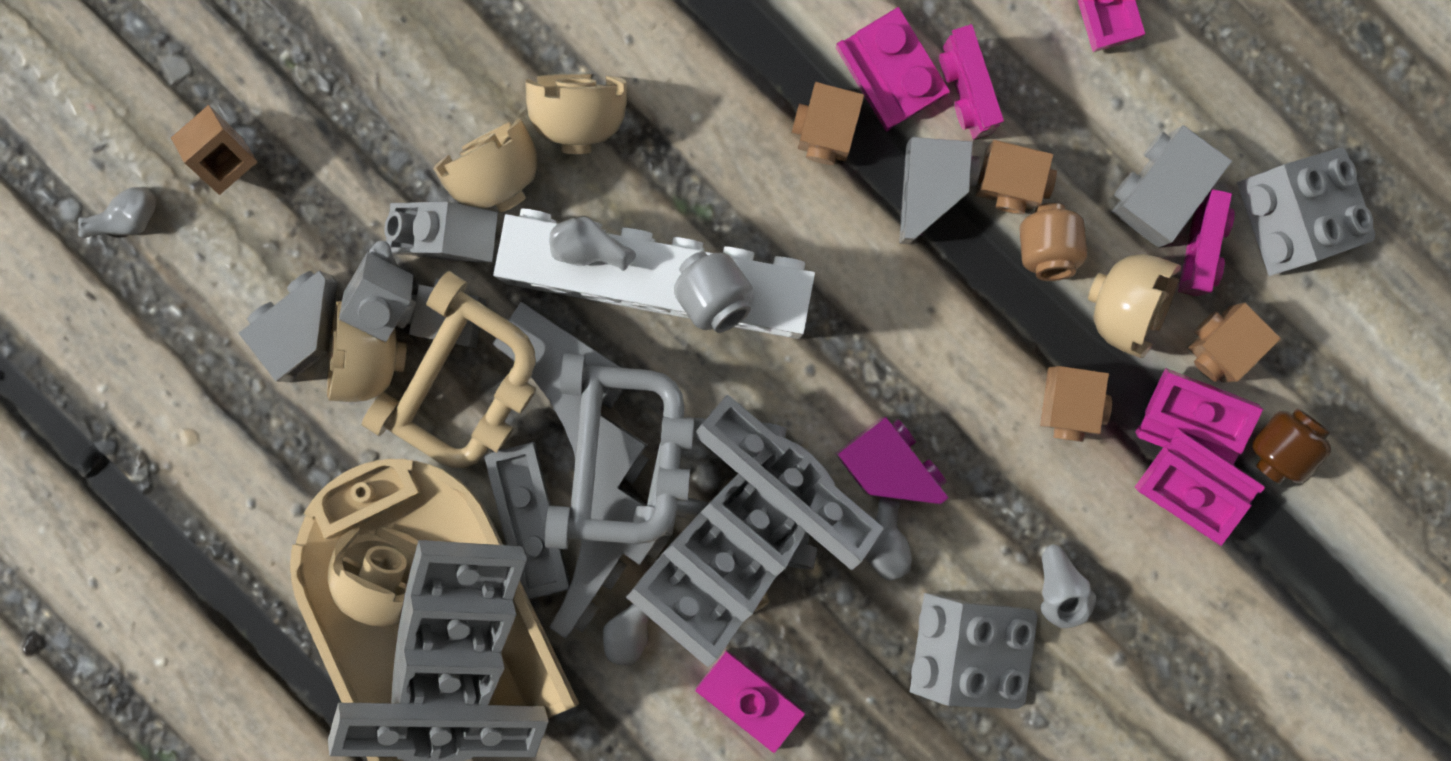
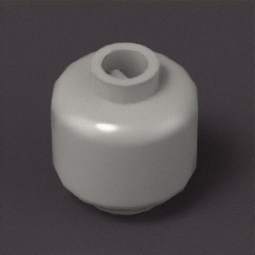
M704 251L691 255L679 267L681 275L674 285V295L696 327L702 330L714 329L715 332L722 333L735 327L748 316L751 311L749 303L753 297V287L733 258L722 252L707 255Z

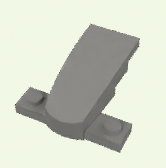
M728 394L693 435L738 474L678 535L626 596L627 599L707 667L719 658L741 624L753 614L775 577L788 565L806 532L849 569L853 570L863 561L884 529L834 486L835 482L811 453L782 436L777 437Z
M418 540L398 629L391 703H338L328 737L330 756L397 757V759L404 761H465L472 757H536L549 722L545 706L488 705L505 669L501 652L517 615L513 598L527 561L523 546Z

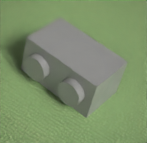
M1184 125L1168 135L1162 131L1145 151L1143 156L1148 158L1149 161L1138 175L1132 171L1114 194L1120 201L1111 213L1158 248L1174 241L1232 162V160Z

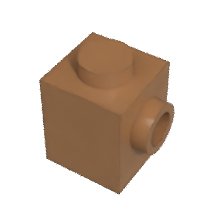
M815 82L809 106L799 104L791 132L801 135L798 149L807 151V159L826 165H835L836 159L846 161L864 94Z
M209 105L171 137L183 162L219 195L257 163L243 137Z
M993 140L985 150L975 196L997 201L996 209L1012 214L1023 215L1026 209L1033 210L1042 204L1043 198L1049 200L1052 195L1057 177V170L1050 169L1053 154Z
M1246 303L1229 306L1221 315L1215 311L1206 317L1195 328L1194 333L1198 337L1187 348L1197 357L1194 360V364L1207 378L1214 382L1218 380L1222 383L1238 382L1281 338Z
M1062 366L1049 367L1040 426L1054 428L1053 438L1084 442L1085 433L1100 434L1101 425L1108 424L1112 410V397L1106 395L1109 373Z

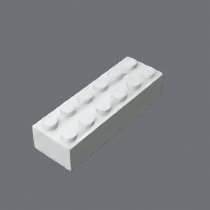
M521 209L519 217L505 214L493 276L507 285L690 319L675 298L674 285L681 275L679 271L681 264L691 255L704 251V243L673 237L672 245L655 242V239L652 238L653 234L650 232L622 228L621 236L607 234L622 245L633 249L636 253L635 260L629 264L625 271L602 261H596L586 266H577L557 261L552 257L549 237L551 230L557 225V221L551 219V214L531 209ZM595 222L598 226L602 228L601 223ZM724 247L723 253L733 258L753 287V297L749 303L751 311L735 327L799 339L804 334L815 272L804 270L805 262L801 260L775 256L773 264L753 261L754 252Z

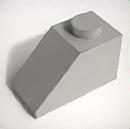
M911 137L906 145L899 244H910L969 192V186L977 185L980 161L979 156H972L973 141Z

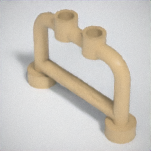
M447 271L434 287L426 304L446 318L400 402L383 392L370 406L361 425L377 436H381L387 429L450 468H467L478 463L487 453L488 449L498 453L508 440L514 428L505 422L512 409L521 414L537 388L528 383L532 376L536 358L535 349L529 337L519 327L464 293L467 282L451 271ZM469 320L507 344L515 354V363L497 389L489 409L474 429L470 442L466 447L458 449L449 446L413 423L412 420Z

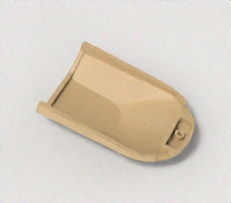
M407 459L376 460L356 466L337 476L315 496L305 510L304 514L306 516L300 527L296 544H292L290 573L294 596L342 703H391L399 624L392 626H370L363 624L343 613L335 604L329 588L328 569L339 537L351 529L361 528L359 535L374 534L376 527H388L407 533L416 540L503 545L484 506L464 483L433 465ZM519 581L513 598L517 615L501 652L505 669L488 705L545 706L547 718H550L577 706L579 702L523 585ZM366 757L368 761H404L397 759V757Z

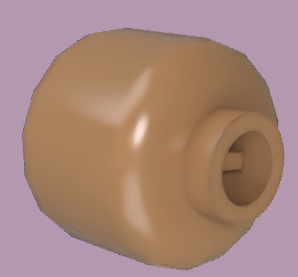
M1045 203L1036 207L1035 213L1027 216L1021 222L1019 231L1022 263L1030 272L1036 273L1038 279L1044 281L1068 279L1074 276L1076 269L1086 262L1085 223L1078 213L1066 210L1065 205L1061 203Z

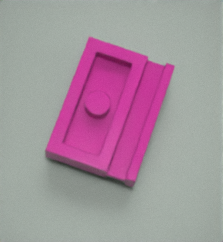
M899 7L858 30L846 40L836 44V50L886 132L946 97L950 92Z
M970 24L952 30V35L948 37L943 46L944 53L939 54V61L945 80L948 83L954 81L960 99L955 101V111L959 124L963 130L969 129L972 139L976 140L992 135L1000 124L1004 122L973 25Z
M1165 368L1145 410V417L1141 425H1138L1135 433L1140 439L1161 447H1167L1175 436L1173 433L1178 428L1234 465L1238 455L1242 454L1263 408L1258 403Z
M1177 428L1173 433L1175 435L1167 447L1162 448L1135 485V488L1138 492L1222 546L1252 506L1250 502L1258 492L1261 493L1264 490L1265 486Z

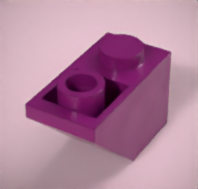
M887 417L879 418L835 452L841 463L868 495L942 504L949 498L941 488L947 483V480L930 459L921 463L910 448L916 443V440L899 419L891 424Z

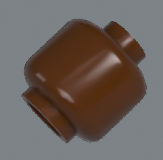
M1296 408L1293 413L1284 410L1278 411L1253 441V450L1261 458L1255 466L1278 484H1281L1285 478L1296 483H1305L1331 453V445L1326 439L1330 431L1299 408Z

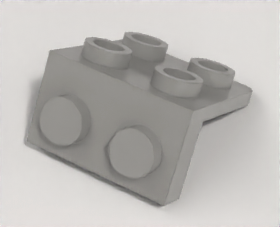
M1343 148L1333 149L1290 162L1237 182L1269 276L1320 261L1370 243L1375 239L1373 217L1365 205L1359 188L1356 168Z
M924 593L922 611L919 617L915 659L911 671L910 693L947 706L1021 708L1026 701L1038 619L1037 613L1032 609L1023 607L976 604L940 594Z

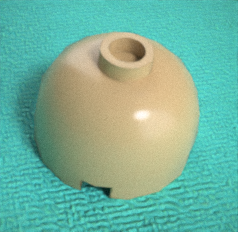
M553 74L537 76V82L531 79L525 80L528 116L536 132L550 142L562 144L563 153H591L592 144L609 139L618 131L624 120L627 104V82L622 78L606 76V85H596V80L591 79V74Z
M520 118L513 125L510 122L505 123L462 146L461 157L452 160L450 155H448L433 168L445 189L459 203L481 209L496 205L501 213L513 208L526 199L522 190L535 177L538 168L537 150L530 133Z
M1141 254L1131 255L1118 261L1108 275L1098 273L1091 286L1088 301L1096 303L1094 322L1098 333L1107 343L1136 357L1144 358L1153 344L1144 339L1149 329L1160 331L1179 283V279L1172 276L1181 270L1182 265L1160 257Z
M336 301L331 335H333L332 346L328 358L327 397L329 401H367L380 396L389 387L394 371H404L406 342L397 341L395 328L385 342L339 320L342 301Z
M376 527L374 534L359 535L361 528L351 529L339 537L329 563L328 583L333 601L343 613L357 622L370 626H392L399 624L418 540L407 533L388 527Z

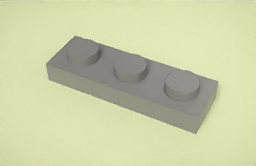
M535 442L503 449L498 453L485 454L484 457L506 545L523 546L527 561L520 581L528 598L532 599L568 590L571 584L562 549L545 548L546 519L548 507L551 504Z

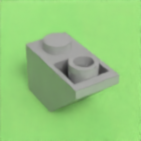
M452 202L390 203V212L384 229L386 242L389 243L392 254L462 262H492L498 212Z
M308 271L300 275L287 287L290 293L275 305L272 302H268L260 306L247 318L250 324L239 332V335L275 381L291 382L329 352L338 284L332 275L322 271H318L315 274L312 271Z

